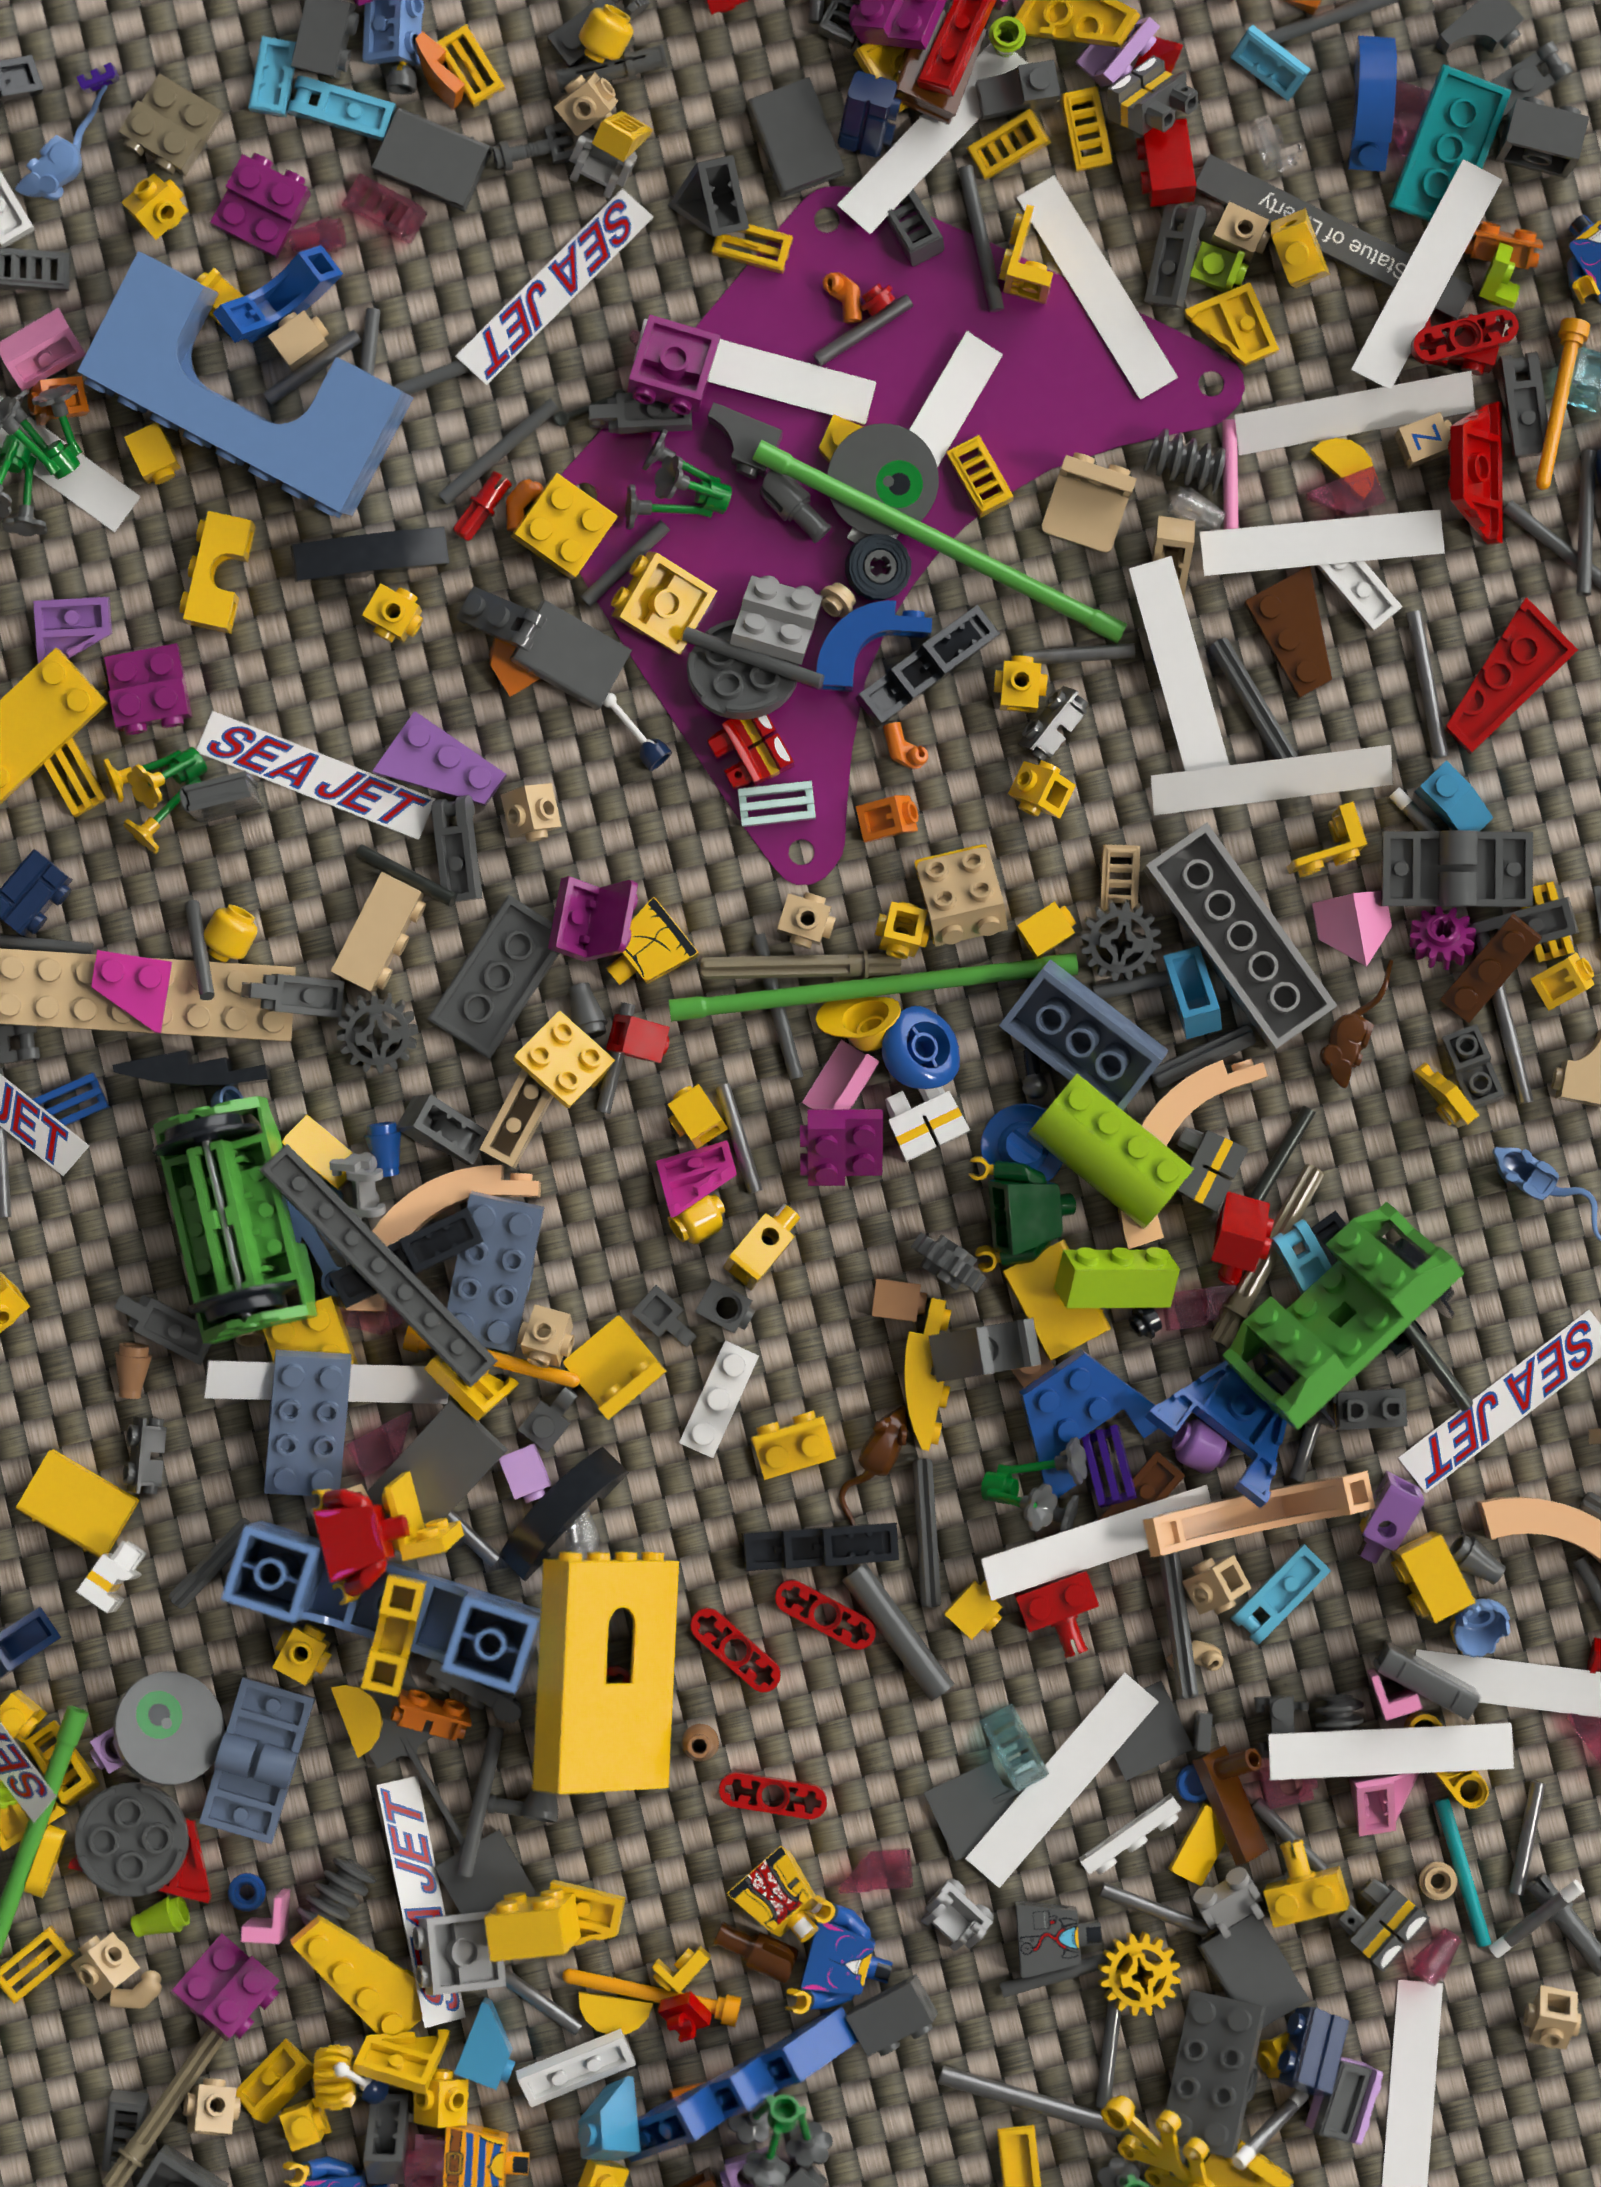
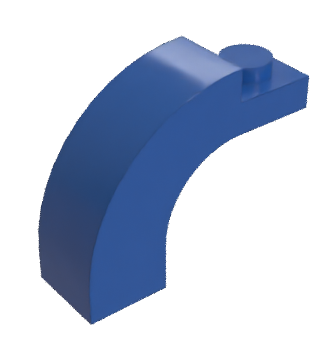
M1358 36L1354 63L1355 107L1348 168L1386 172L1389 143L1392 140L1396 99L1395 38Z
M319 245L299 252L267 284L246 296L220 304L213 314L222 325L224 331L235 343L244 339H248L252 343L279 328L278 323L287 315L296 312L298 315L308 309L337 282L343 273L324 247Z
M890 600L866 604L853 610L833 627L821 647L816 672L823 674L825 677L822 687L818 690L852 692L854 665L860 651L868 643L884 636L931 638L932 618H926L925 612L905 610L902 616L895 615L896 601Z

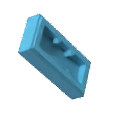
M1254 25L1246 31L1230 58L1287 101L1294 96L1311 71L1309 67Z
M261 37L248 106L250 111L286 117L295 68L291 64L296 42Z

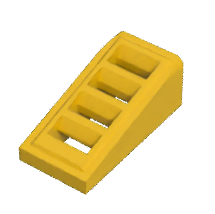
M1095 86L1062 94L1060 102L1076 172L1112 165L1113 161L1098 87ZM1091 103L1089 108L1076 111L1072 109L1073 106ZM1094 117V123L1080 126L1075 125L1077 120ZM1095 132L1098 134V138L1080 142L1078 140V136ZM1101 147L1102 153L1085 157L1081 156V151Z
M1028 109L968 146L967 150L984 180H987L1049 145L1051 141L1034 111ZM1026 124L1035 137V140L1030 143L1021 128ZM1013 131L1022 145V148L1019 150L1015 149L1008 136ZM1001 139L1009 153L1008 157L1003 158L995 141ZM988 146L997 162L993 166H990L981 150Z
M620 111L607 117L600 123L592 144L624 162L651 135L653 129L629 114Z
M980 435L946 451L980 518L1013 502L1014 496ZM977 448L980 455L961 463L958 457ZM984 461L985 468L970 476L967 474V469ZM989 474L991 475L993 480L975 488L973 482ZM997 486L998 493L982 500L980 494Z
M53 1720L24 1741L44 1776L49 1765L48 1760L51 1759L56 1743L44 1752L39 1747L53 1737H57L60 1725L56 1720ZM74 1748L69 1764L72 1763L74 1768L65 1774L57 1796L61 1804L69 1806L75 1804L100 1785L96 1776L76 1748ZM80 1776L81 1780L68 1789L66 1785Z

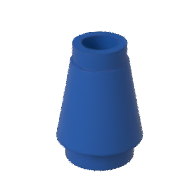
M395 1121L367 1125V1134L364 1135L369 1152L377 1160V1168L383 1169V1177L400 1174L401 1131L396 1129Z

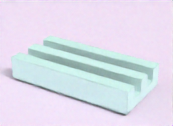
M812 781L738 789L742 827L816 819ZM805 791L806 794L803 797L747 803L746 797ZM807 804V811L748 818V811Z

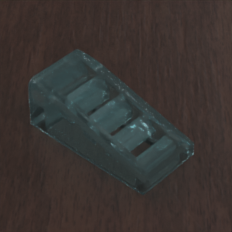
M1013 1704L979 1721L1016 1791H1020L1049 1775ZM1011 1721L1014 1722V1726L997 1735L994 1734V1730ZM1018 1735H1021V1738L1004 1746L1003 1748L1001 1747V1744ZM1026 1748L1029 1750L1011 1761L1007 1759Z

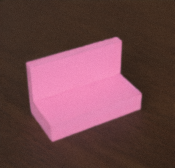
M59 308L0 341V356L21 391L28 390L39 380H45L86 355Z
M841 1040L802 1103L812 1110L851 1109L880 1061Z
M1375 1669L1367 1670L1381 1714L1386 1721L1422 1709L1416 1692L1408 1688L1386 1696Z
M282 1889L274 1897L273 1918L251 1917L242 1926L241 1942L280 1944L288 1935L290 1889Z

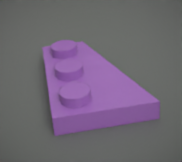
M416 711L411 715L372 771L373 774L404 781L407 784L435 790L455 798L469 795L474 803L483 806L488 804L507 777L506 773Z

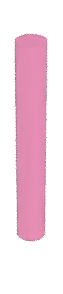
M1235 419L1222 420V448H1225L1226 460L1223 469L1224 530L1238 528L1237 432Z

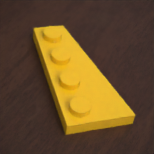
M318 1915L290 1939L291 1945L376 2034L396 2035L400 2032H408L423 2019L414 1973L407 1968L404 1970L391 1962L387 1956L376 1949L374 1951L360 1943L358 1938L324 1917Z

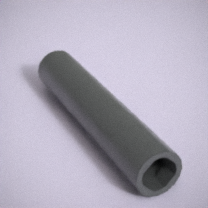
M863 1563L842 1579L845 1586L930 1701L937 1699L955 1684L866 1563Z

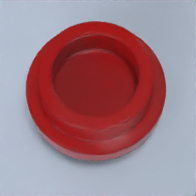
M880 283L874 285L862 295L865 302L860 308L863 311L867 310L871 316L880 312L895 300V297L890 292L893 289L891 285L888 284L884 288Z

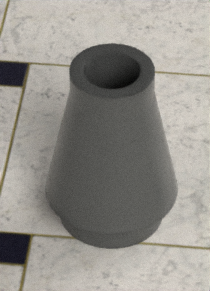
M580 983L571 986L568 989L571 1021L591 1039L606 1034L605 1025L608 1021L591 990L590 983Z
M1462 1534L1449 1549L1459 1570L1487 1580L1491 1584L1497 1583L1505 1571V1565L1500 1563L1475 1536L1468 1537Z

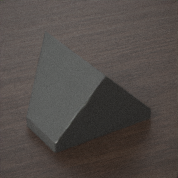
M733 155L696 163L668 204V207L713 237L749 229Z

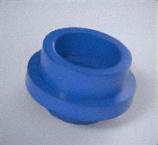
M243 1873L231 1881L228 1888V1897L231 1904L238 1910L253 1911L265 1900L266 1887L262 1879L257 1875ZM250 1885L254 1889V1896L249 1899L243 1897L241 1894L242 1886Z

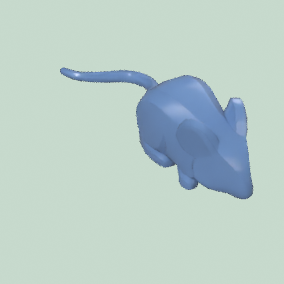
M104 85L96 96L89 114L75 133L73 144L56 135L40 150L41 157L39 159L33 158L28 162L26 167L31 173L24 176L15 189L18 193L31 197H44L50 200H58L62 197L64 190L61 186L74 180L81 171L80 147L82 136L97 112L107 85Z
M1501 1147L1493 1149L1497 1170L1506 1183L1511 1181L1530 1197L1541 1201L1545 1200L1549 1195L1566 1197L1581 1194L1585 1196L1591 1204L1592 1230L1596 1238L1601 1241L1597 1228V1201L1588 1190L1580 1187H1557L1559 1175L1556 1170L1548 1163L1534 1158L1527 1149Z

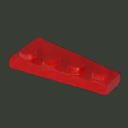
M1527 597L1521 603L1444 727L1469 754L1481 745L1578 651Z

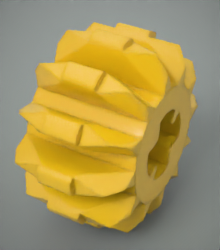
M340 2044L328 2045V2047L319 2048L314 2055L313 2079L315 2100L320 2109H330V2111L342 2110V2108L352 2107L356 2101V2082L347 2077H338L334 2074V2066L338 2062H345L349 2070L353 2072L355 2055L350 2046H340Z

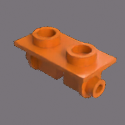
M1480 221L1473 234L1475 235L1474 239L1470 240L1464 253L1470 254V258L1491 262L1499 242L1513 247L1510 261L1516 263L1515 267L1529 270V267L1537 268L1540 253H1535L1534 248L1543 249L1544 245L1541 239H1536L1537 233L1515 229L1513 234L1500 231L1501 226L1498 224Z
M401 1689V1693L397 1696L399 1706L393 1707L390 1718L392 1721H396L397 1726L419 1732L423 1731L426 1720L432 1721L429 1734L455 1741L456 1738L463 1739L467 1726L471 1727L472 1725L469 1708L465 1707L463 1703L454 1699H445L444 1701L435 1699L418 1689H410L409 1691Z

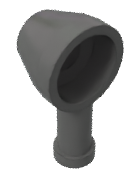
M531 1789L524 1802L498 1798L497 1795L492 1794L488 1801L487 1811L490 1814H495L496 1812L549 1823H557L559 1809L557 1796L554 1793Z

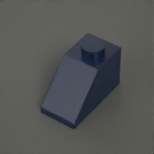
M41 1606L0 1632V1679L61 1638Z

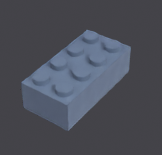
M1051 959L999 1025L1071 1081L1078 1073L1122 1110L1126 1108L1169 1051Z

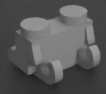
M584 131L580 135L569 160L575 163L570 180L577 182L582 174L606 186L603 196L610 199L616 184L621 187L625 185L637 160V155L634 151L622 162L592 144L597 131Z
M369 1152L353 1153L346 1159H333L329 1162L333 1176H340L342 1171H346L347 1180L352 1181L353 1204L349 1208L360 1219L364 1217H379L386 1213L385 1204L379 1203L380 1197L375 1187V1181L383 1178V1169L377 1168V1160L373 1154Z
M1242 1867L1229 1871L1226 1880L1213 1888L1205 1886L1198 1889L1193 1896V1900L1210 1930L1218 1927L1225 1939L1232 1936L1228 1930L1230 1926L1254 1913L1257 1920L1264 1917L1257 1904L1263 1899L1246 1869Z
M948 1879L928 1901L925 1907L928 1912L921 1921L926 1926L932 1923L952 1942L949 1947L954 1952L963 1945L970 1949L985 1936L986 1930L993 1923L994 1916L986 1906L981 1904L974 1905L965 1896L966 1890L959 1881Z

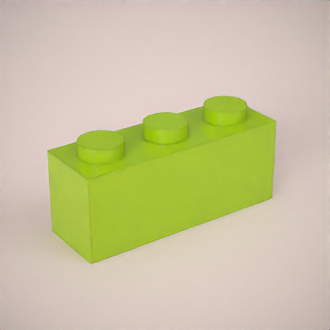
M1082 1247L1078 1250H1063L1054 1289L1066 1308H1171L1180 1268L1167 1249L1158 1247L1142 1250H1129L1123 1247H1116L1113 1250H1094L1088 1247Z

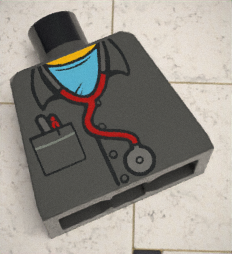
M1015 1901L1021 1978H1028L1081 1964V1946L1102 1945L1100 1922L1078 1924V1912L1075 1906Z

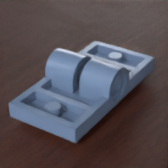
M471 1191L467 1207L484 1242L457 1255L447 1309L484 1347L515 1353L526 1298L535 1265L534 1258L545 1207Z
M275 1350L272 1396L269 1406L264 1494L318 1496L312 1495V1491L340 1489L352 1362L351 1354Z
M242 1677L227 1731L218 1750L214 1766L215 1771L199 1823L265 1843H273L316 1697L248 1677Z

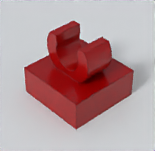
M691 1991L661 2000L658 2013L667 2021V2029L669 2031L675 2030L679 2034L678 2041L680 2043L694 2039L697 2029L710 2026L712 2013Z

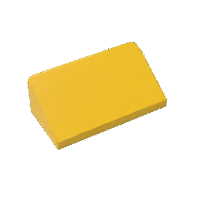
M306 1114L284 1137L281 1143L284 1145L288 1144L306 1164L336 1189L341 1190L349 1181L346 1178V1171H342L340 1176H333L329 1162L333 1159H346L353 1152Z
M1203 1802L1168 1867L1171 1872L1201 1887L1226 1842L1211 1805Z
M285 2038L236 2089V2097L240 2098L242 2105L253 2119L267 2124L313 2077V2063Z

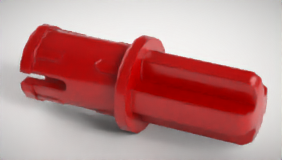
M493 471L478 494L469 498L470 505L453 527V531L458 537L468 542L471 541L489 516L493 517L495 515L494 508L508 489L512 487V483L507 478L495 490L494 487L503 475Z

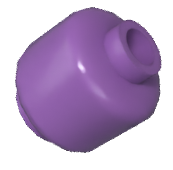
M1200 1418L1193 1419L1189 1423L1184 1422L1175 1434L1172 1442V1448L1175 1449L1177 1460L1203 1474L1210 1473L1216 1467H1223L1231 1451L1227 1447L1228 1440Z

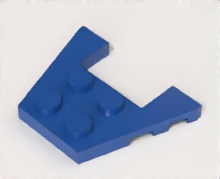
M1082 1349L1019 1391L1029 1433L1033 1440L1037 1462L1055 1460V1456H1060V1452L1066 1449V1445L1070 1442L1071 1438L1078 1437L1081 1439L1121 1410L1125 1411L1143 1439L1159 1429L1145 1418V1415L1156 1405ZM1056 1468L1040 1470L1043 1484H1049L1052 1487V1494H1055L1057 1498L1076 1486L1068 1470L1057 1471Z
M1225 1360L1184 1389H1180L1170 1398L1154 1406L1145 1415V1418L1172 1438L1191 1412L1197 1415L1252 1459L1234 1488L1261 1509L1270 1498V1483L1276 1472L1278 1464L1276 1462L1279 1446L1283 1443L1287 1422L1280 1418L1268 1406L1266 1401H1263Z

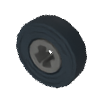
M871 534L859 539L850 548L845 559V575L849 585L858 595L868 600L884 601L897 596L906 587L911 576V559L907 549L899 540L887 534ZM882 559L886 564L882 566V568H886V573H880L875 576L871 572L874 566H870V562Z

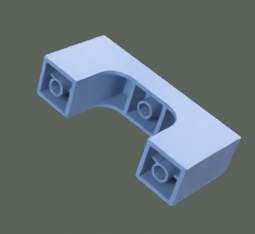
M138 251L77 371L87 377L85 384L110 396H113L115 392L120 394L117 401L135 411L138 410L144 414L147 409L152 411L151 420L178 431L179 427L185 429L182 436L200 446L211 448L212 444L217 446L215 454L241 466H243L244 462L250 464L248 469L250 473L272 483H275L277 479L284 482L281 486L282 490L308 501L309 497L316 499L314 507L331 516L340 518L342 513L353 516L414 397L353 364L335 357L309 409L292 422L283 424L270 422L206 387L194 371L192 348L219 293L155 258Z
M263 1520L245 1525L221 1600L293 1623L301 1619L310 1620L374 1639L388 1575L394 1573L427 1581L411 1651L443 1663V1671L512 1693H516L523 1685L540 1634L541 1609L388 1560L386 1571L369 1589L362 1592L357 1600L339 1605L338 1602L343 1600L344 1594L340 1588L332 1589V1585L338 1582H330L319 1538Z

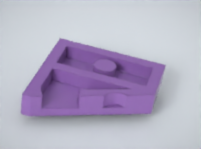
M110 597L33 601L38 664L55 648H59L69 659L112 634Z

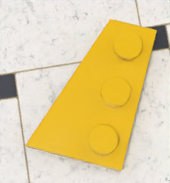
M1025 0L1015 18L1024 25L1026 36L1122 48L1140 18V14L1137 10L1117 0Z

